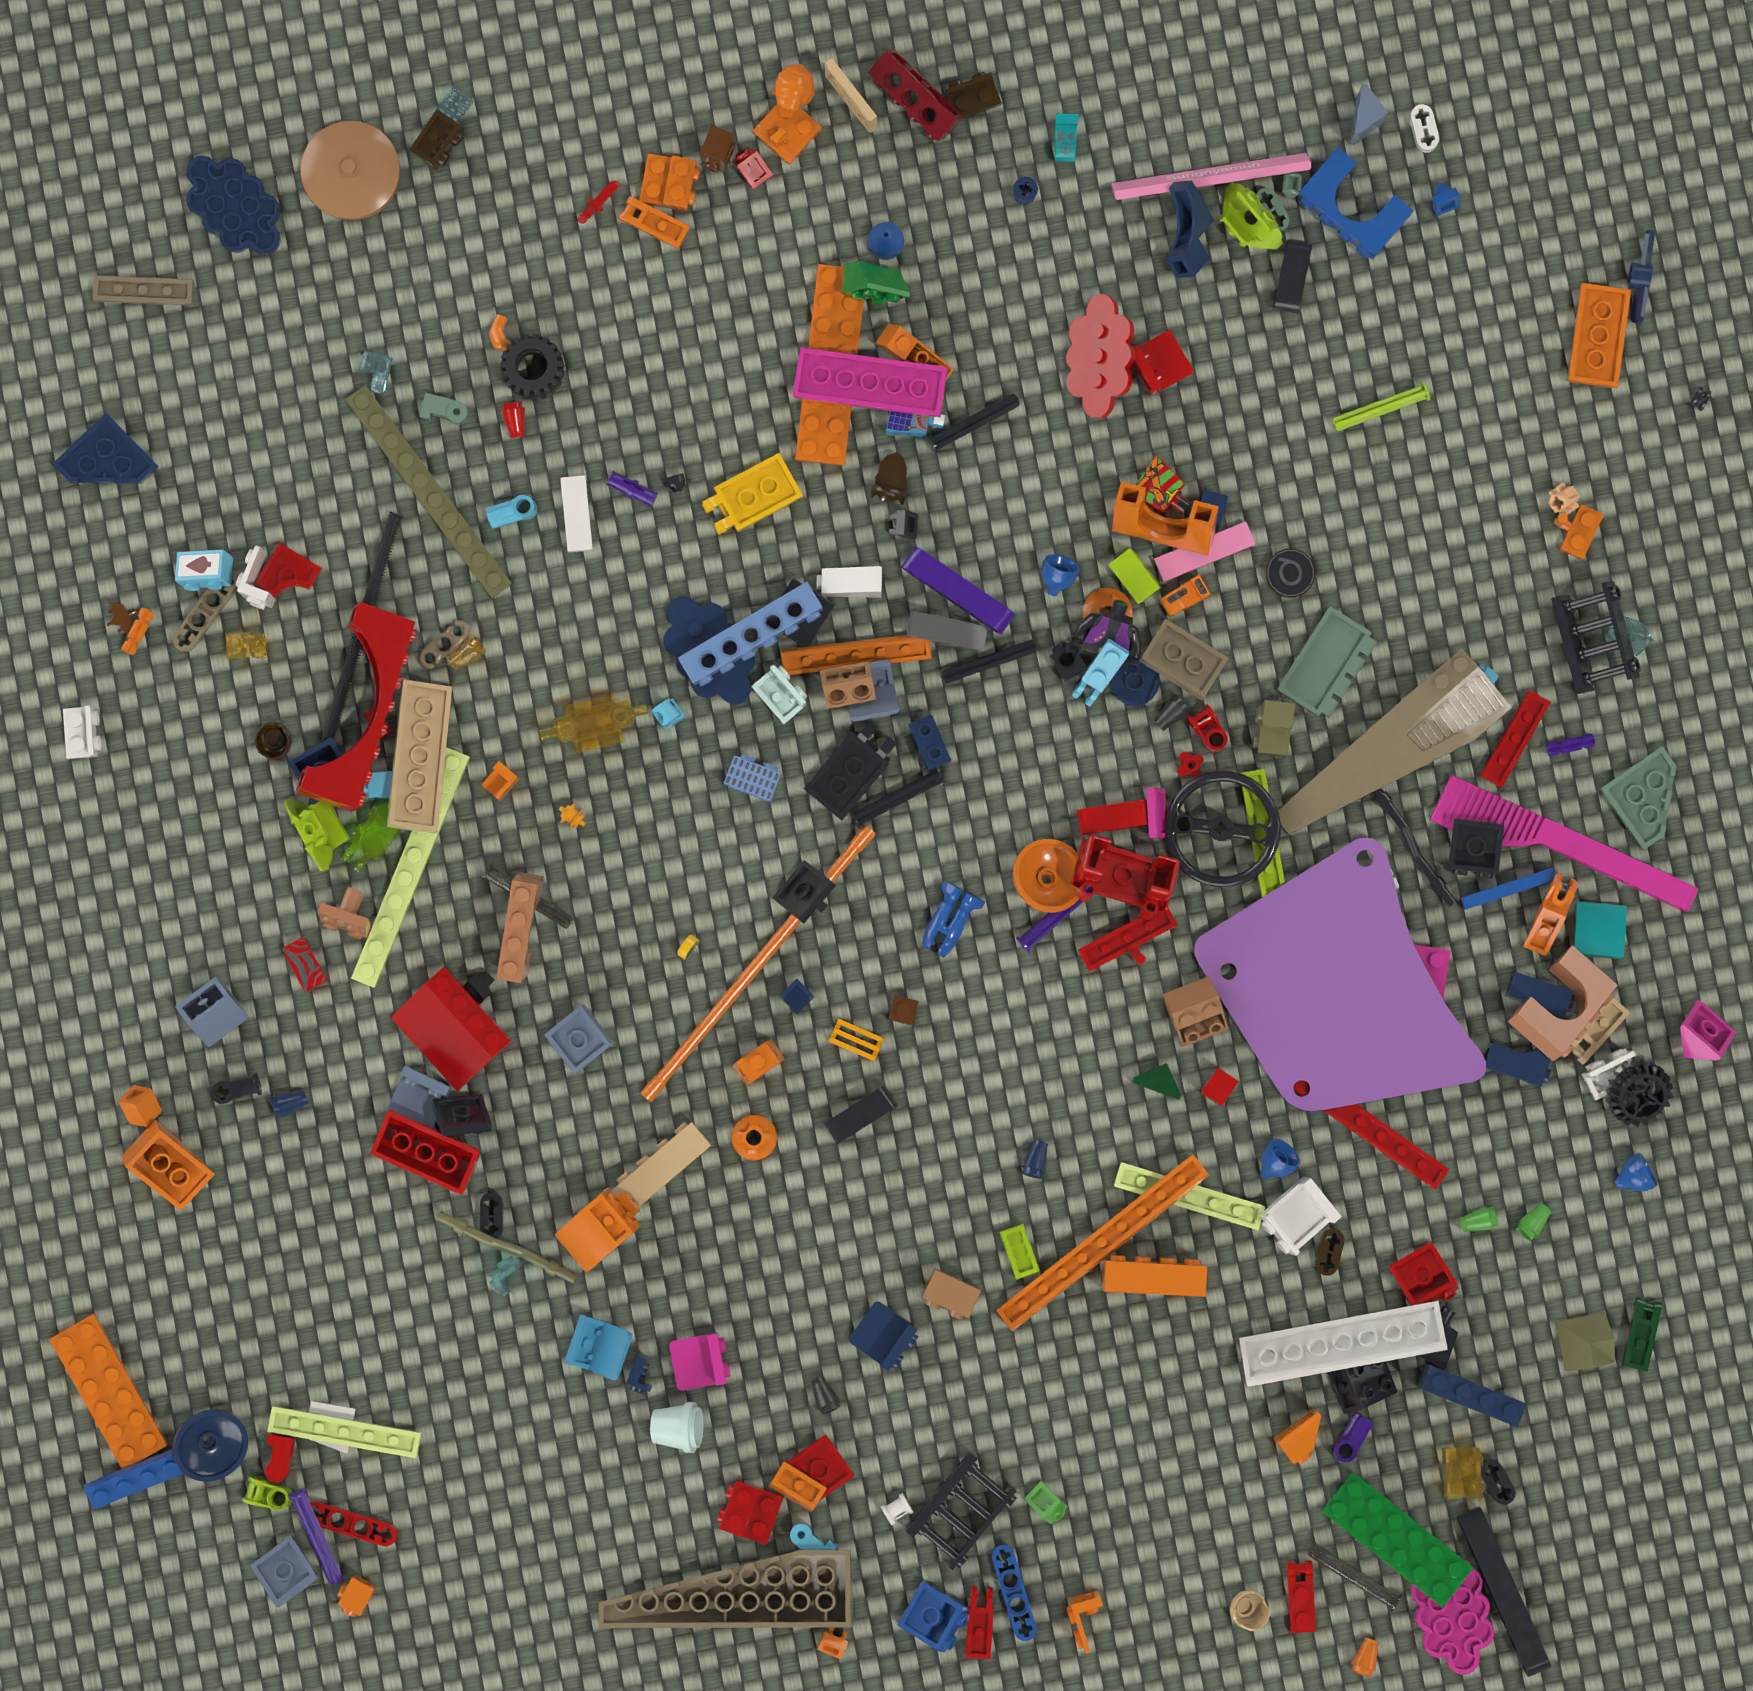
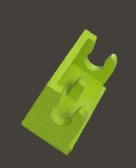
M1129 548L1109 564V567L1138 604L1143 603L1162 588L1133 548Z

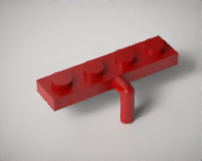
M1168 907L1167 911L1157 912L1150 920H1144L1139 917L1078 949V952L1089 972L1128 951L1135 963L1141 965L1146 961V957L1141 953L1138 946L1178 926Z

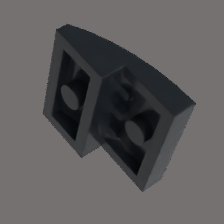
M793 578L782 596L799 587L802 583ZM815 591L813 592L823 608L819 612L821 616L810 623L805 620L798 624L799 629L786 636L802 647H808L812 644L835 606L833 602ZM797 604L791 605L788 608V614L792 617H797L802 612V608ZM771 617L767 620L766 624L773 629H777L780 626V620L776 617Z

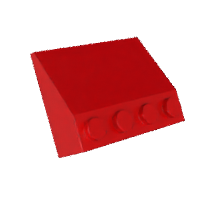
M447 967L441 968L391 1017L396 1025L457 1092L514 1042Z

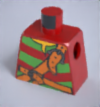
M1158 456L1155 457L1135 484L1146 488L1144 499L1146 506L1162 515L1170 506L1183 514L1191 503L1179 494L1184 488L1185 483Z

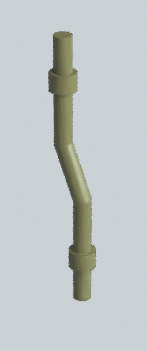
M442 1211L439 1212L436 1218L437 1221L453 1228L454 1232L460 1235L465 1234L491 1248L519 1256L545 1269V1273L553 1277L557 1275L574 1284L578 1276L561 1267V1263L553 1259L550 1261L524 1247L496 1239L468 1225L469 1222L462 1218L456 1219Z

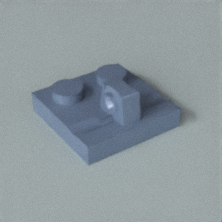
M584 1004L580 1005L544 1035L574 1074H577L614 1044Z
M291 1535L250 1565L274 1605L278 1608L320 1578L296 1539Z

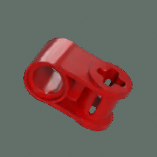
M1208 704L1204 705V709L1195 715H1188L1186 717L1189 725L1209 752L1219 753L1225 749L1228 742L1227 734ZM1212 735H1219L1223 740V744L1214 747L1210 744L1209 738Z

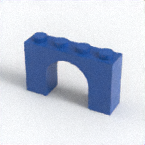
M1337 147L1301 189L1297 197L1300 199L1299 203L1306 210L1311 211L1312 209L1319 215L1318 219L1324 225L1334 227L1338 231L1337 235L1343 241L1353 243L1357 247L1356 251L1366 259L1369 257L1373 260L1408 220L1414 210L1394 195L1380 213L1368 221H1352L1342 215L1335 201L1336 189L1355 168L1357 162Z

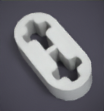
M1420 104L1412 110L1410 123L1417 148L1424 153H1429L1436 148L1439 136L1432 109L1427 105ZM1419 111H1422L1423 115L1427 114L1428 116L1424 120L1425 126H1422L1420 119L1415 118ZM1424 131L1427 132L1428 138H1433L1430 146L1421 142L1424 138Z

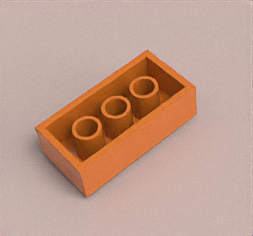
M1109 1255V1259L1103 1260V1291L1206 1297L1207 1266L1201 1264L1199 1259H1184V1263H1176L1174 1258L1159 1257V1262H1151V1258L1145 1256H1134V1261L1126 1260L1124 1255Z

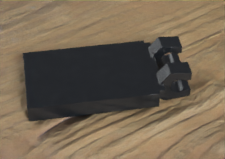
M871 721L868 722L860 733L858 731L854 733L851 731L804 788L805 791L841 821H843L849 811L853 809L889 766L890 758L887 755L897 745L890 737L879 749L868 741L878 729Z

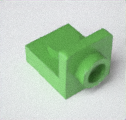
M1042 1481L1024 1498L1049 1524L1059 1521L1064 1516L1065 1510L1068 1507Z

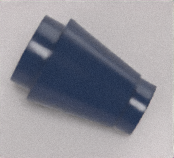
M305 1091L275 1094V1097L270 1098L275 1118L279 1116L284 1118L309 1105Z
M1034 1140L1021 1166L1023 1168V1175L1041 1179L1042 1174H1045L1047 1143Z

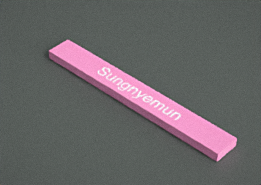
M1307 153L1111 183L1112 192L1115 199H1126L1170 192L1169 187L1174 182L1192 180L1196 187L1310 170L1311 161Z

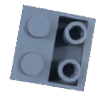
M214 977L175 1006L189 1027L208 1047H211L250 1018L220 977Z

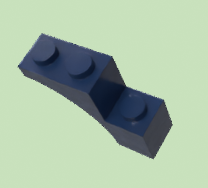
M1192 180L1174 182L1169 187L1176 207L1177 230L1173 246L1165 259L1176 278L1195 277L1210 259L1199 238L1212 224L1214 219Z

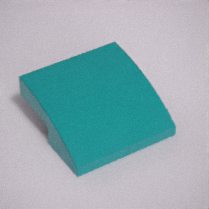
M1577 901L1575 904L1573 946L1584 956L1623 959L1627 906Z

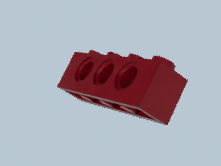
M894 48L886 50L868 71V74L872 76V82L877 87L884 88L890 94L889 98L898 106L901 105L913 122L920 123L925 128V134L932 140L940 141L945 139L964 118ZM894 73L898 74L901 79L899 86L893 81ZM912 90L918 95L917 103L911 99L910 94ZM929 108L934 109L936 113L934 120L928 115Z

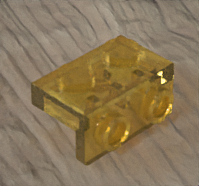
M1460 1446L1442 1448L1444 1498H1482V1492L1484 1491V1480L1481 1477L1483 1456L1479 1447Z

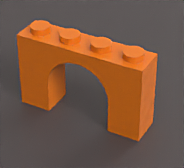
M1121 481L1115 500L1112 531L1209 555L1215 535L1219 506L1194 500L1188 518L1171 519L1163 517L1146 506L1144 501L1145 487Z

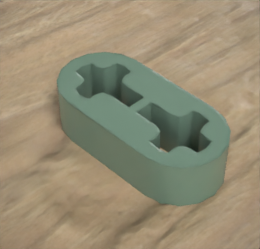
M1260 189L1256 194L1259 202L1263 194L1265 197L1270 196L1272 198L1269 202L1272 209H1269L1266 203L1262 205L1271 213L1274 212L1278 219H1284L1282 227H1279L1281 233L1284 232L1289 225L1288 213L1272 189Z

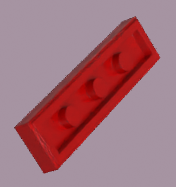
M1528 690L1479 776L1500 789L1503 787L1549 707L1550 701Z

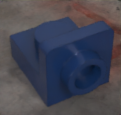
M637 1354L626 1384L631 1385L630 1390L644 1395L645 1391H651L652 1386L638 1380L640 1377L645 1378L650 1364L645 1363L646 1356Z

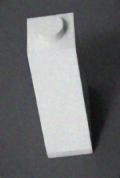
M882 567L822 569V575H817V590H821L823 597L881 598Z

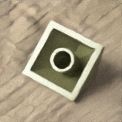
M1605 1312L1555 1321L1565 1371L1592 1369L1615 1362L1614 1336Z

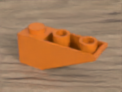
M888 323L875 342L877 346L895 360L947 367V379L954 370L953 367L901 326Z

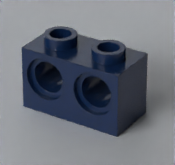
M932 714L909 724V729L928 772L951 763V758Z

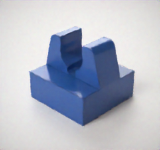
M1444 182L1435 186L1437 192L1433 196V210L1436 216L1460 207V195L1456 187L1448 190Z

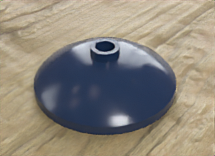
M219 1409L204 1410L188 1418L178 1429L173 1441V1456L179 1469L189 1478L203 1482L216 1481L234 1472L244 1460L248 1449V1435L242 1422L232 1413ZM210 1436L209 1440L203 1441L204 1437Z

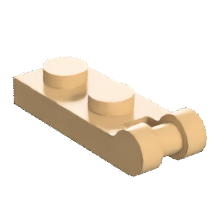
M1615 998L1606 1006L1602 1005L1599 1008L1601 1012L1599 1017L1592 1024L1588 1022L1585 1026L1587 1032L1580 1040L1577 1041L1575 1039L1571 1044L1574 1047L1572 1052L1578 1057L1577 1060L1582 1065L1587 1062L1630 1014ZM1583 1039L1589 1044L1585 1050L1579 1045Z

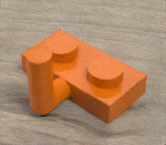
M1581 504L1572 522L1568 521V516L1564 513L1557 516L1554 524L1568 531L1559 550L1583 560L1604 514Z

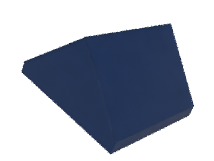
M330 737L289 760L288 763L299 780L302 769L305 767L315 768L336 760L344 754L333 738ZM309 798L313 805L319 802L318 800Z

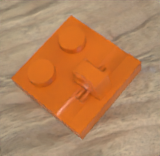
M776 104L755 127L752 133L790 166L822 130V127L801 108L798 111L790 112Z

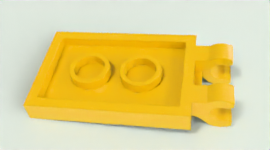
M780 453L714 487L716 495L703 501L702 506L706 513L720 507L725 518L714 523V528L718 535L733 526L739 532L803 498V495Z

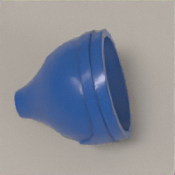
M882 222L875 225L869 232L867 245L873 256L881 260H890L901 253L904 248L905 239L903 232L896 224Z
M1051 554L1046 556L1042 565V577L1047 585L1048 594L1057 596L1059 592L1070 587L1079 575V564L1062 555Z
M1272 1139L1262 1153V1170L1260 1174L1264 1179L1288 1176L1297 1170L1300 1165V1158L1288 1143L1280 1139Z
M1641 1153L1635 1154L1623 1165L1619 1176L1615 1179L1618 1189L1644 1192L1657 1186L1656 1179Z

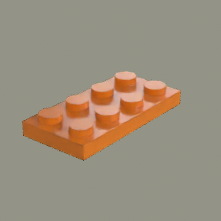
M1581 283L1567 382L1618 388L1631 290Z

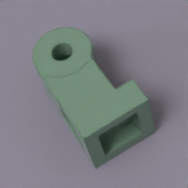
M425 393L419 417L422 421L431 422L432 416L447 419L452 424L460 426L467 422L469 413L465 404L460 401Z

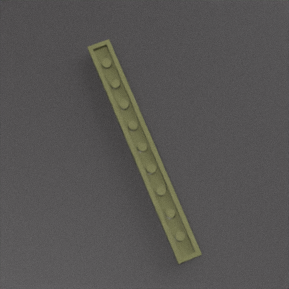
M366 385L345 399L491 598H495L510 587L512 583Z

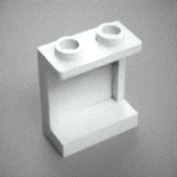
M1304 1176L1259 1215L1264 1221L1261 1224L1270 1235L1274 1234L1279 1240L1277 1242L1278 1247L1285 1254L1289 1253L1295 1256L1300 1253L1298 1249L1329 1222L1335 1223L1342 1217L1314 1181Z

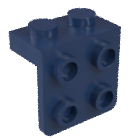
M877 1301L866 1313L850 1336L849 1341L889 1372L891 1367L895 1370L904 1359L901 1353L905 1347L911 1349L919 1336L915 1334L918 1330L916 1327Z

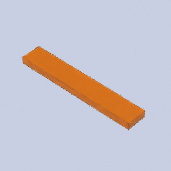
M906 635L781 650L782 667L789 675L820 672V670L867 661L870 663L890 659V663L932 659L930 642Z

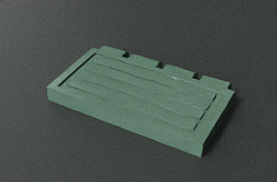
M1329 606L1276 691L1317 717L1322 713L1330 718L1339 704L1331 696L1335 695L1342 699L1352 683L1351 680L1344 677L1345 674L1353 678L1356 677L1365 663V660L1359 657L1358 654L1361 653L1368 657L1377 641L1369 637L1372 632Z

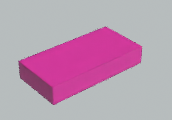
M1155 787L1146 788L1149 838L1164 839L1166 818L1165 790Z

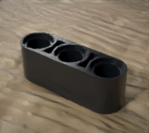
M1287 240L1273 309L1298 314L1312 244Z
M883 1085L825 1122L824 1125L836 1144H839L896 1108L898 1104L886 1085Z

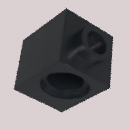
M1062 642L1051 649L1053 654L1049 656V659L1066 683L1085 671L1087 666L1080 655L1074 658L1076 654L1074 647H1070L1067 653L1072 656L1074 663L1069 667L1063 666L1060 663V657L1065 654L1064 650L1067 645Z

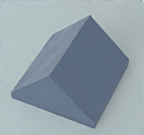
M1362 84L1356 97L1349 143L1355 145L1380 127L1388 114L1387 110L1366 84Z

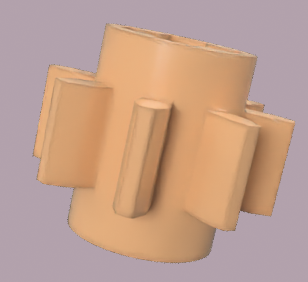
M1562 483L1549 492L1551 498L1548 503L1555 513L1562 512L1568 515L1579 507L1577 502L1580 495L1574 486L1566 487L1565 483Z

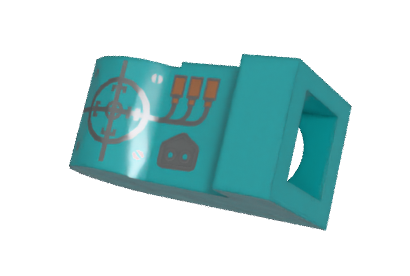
M1056 113L1054 147L1055 161L1075 162L1078 114Z

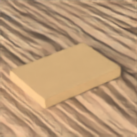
M832 58L825 63V77L868 133L873 132L877 129V115Z

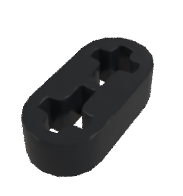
M491 1192L485 1194L480 1201V1231L490 1235L488 1231H485V1226H489L490 1218H494V1226H498L499 1230L494 1232L492 1237L497 1239L502 1235L504 1229V1202L498 1193ZM490 1196L494 1197V1201L499 1202V1206L494 1207V1215H490V1207L485 1206V1201H489Z
M1494 1459L1484 1460L1479 1466V1473L1491 1496L1500 1504H1510L1515 1498L1516 1491L1505 1470ZM1488 1464L1493 1467L1497 1466L1494 1472L1498 1479L1495 1481L1491 1475H1485V1472L1488 1470L1486 1467ZM1501 1483L1503 1488H1509L1510 1491L1507 1493V1499L1497 1496L1500 1493L1497 1484Z

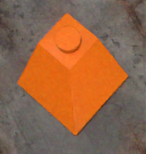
M1314 1408L1273 1438L1293 1465L1297 1462L1301 1465L1312 1456L1310 1452L1314 1450L1321 1420L1320 1413Z

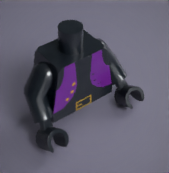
M1114 600L1111 610L1100 608L1097 613H1091L1081 620L1072 636L1073 642L1065 647V654L1068 653L1070 647L1076 649L1074 658L1081 654L1082 649L1097 654L1109 638L1129 651L1128 657L1123 662L1126 664L1124 674L1127 675L1128 667H1134L1136 669V677L1139 673L1137 662L1140 660L1142 642L1138 628L1133 625V618L1125 615L1128 604L1122 600Z

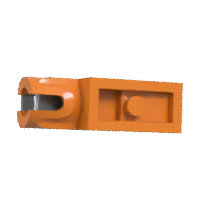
M1560 873L1555 875L1535 915L1534 923L1524 941L1523 947L1547 956L1566 919L1567 910L1579 884L1575 879L1567 878L1564 874Z

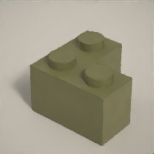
M1265 700L1258 706V709L1255 711V723L1259 724L1258 734L1254 733L1252 748H1256V755L1285 758L1288 756L1295 703Z

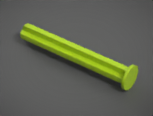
M1421 382L1420 386L1336 416L1332 419L1336 431H1341L1425 399L1429 401L1430 395L1426 384Z

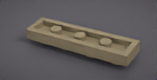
M94 275V302L193 306V279Z

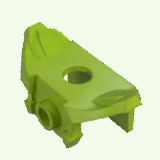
M1231 182L1225 190L1223 214L1220 216V221L1225 222L1228 226L1227 231L1232 237L1239 239L1240 246L1245 247L1248 245L1254 248L1277 250L1283 244L1281 240L1282 234L1272 213L1263 207L1259 202L1258 196L1253 191L1239 183ZM1248 210L1258 219L1255 224H1249L1246 221L1245 214Z
M293 799L285 800L283 805L289 814L291 824L295 825L306 845L305 850L311 855L319 871L329 870L333 850L350 839L332 805L321 801L308 806Z

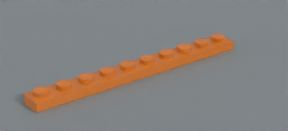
M1192 1154L996 1311L1011 1331L1016 1330L1206 1179L1209 1173L1195 1155Z

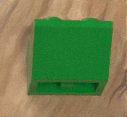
M860 261L846 263L844 266L842 293L851 295L853 300L864 301L865 299H870L872 304L886 305L887 302L897 303L900 299L910 297V291L900 270Z

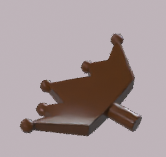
M107 599L106 602L110 603L113 607L108 613L115 614L110 623H107V626L120 625L121 627L118 629V632L125 631V640H128L127 635L133 625L130 616L137 614L136 610L127 612L123 604L110 602Z

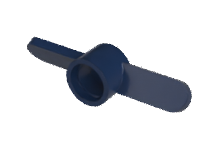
M1649 229L1645 232L1641 263L1632 262L1628 274L1627 285L1628 287L1635 288L1631 320L1637 324L1642 323L1644 320L1648 290L1652 279L1653 266L1651 265L1655 233L1654 230Z

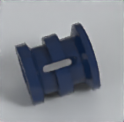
M1021 177L1015 182L1013 191L1016 201L1022 205H1027L1034 201L1038 192V186L1034 179ZM1028 187L1029 193L1026 196L1021 195L1022 190Z

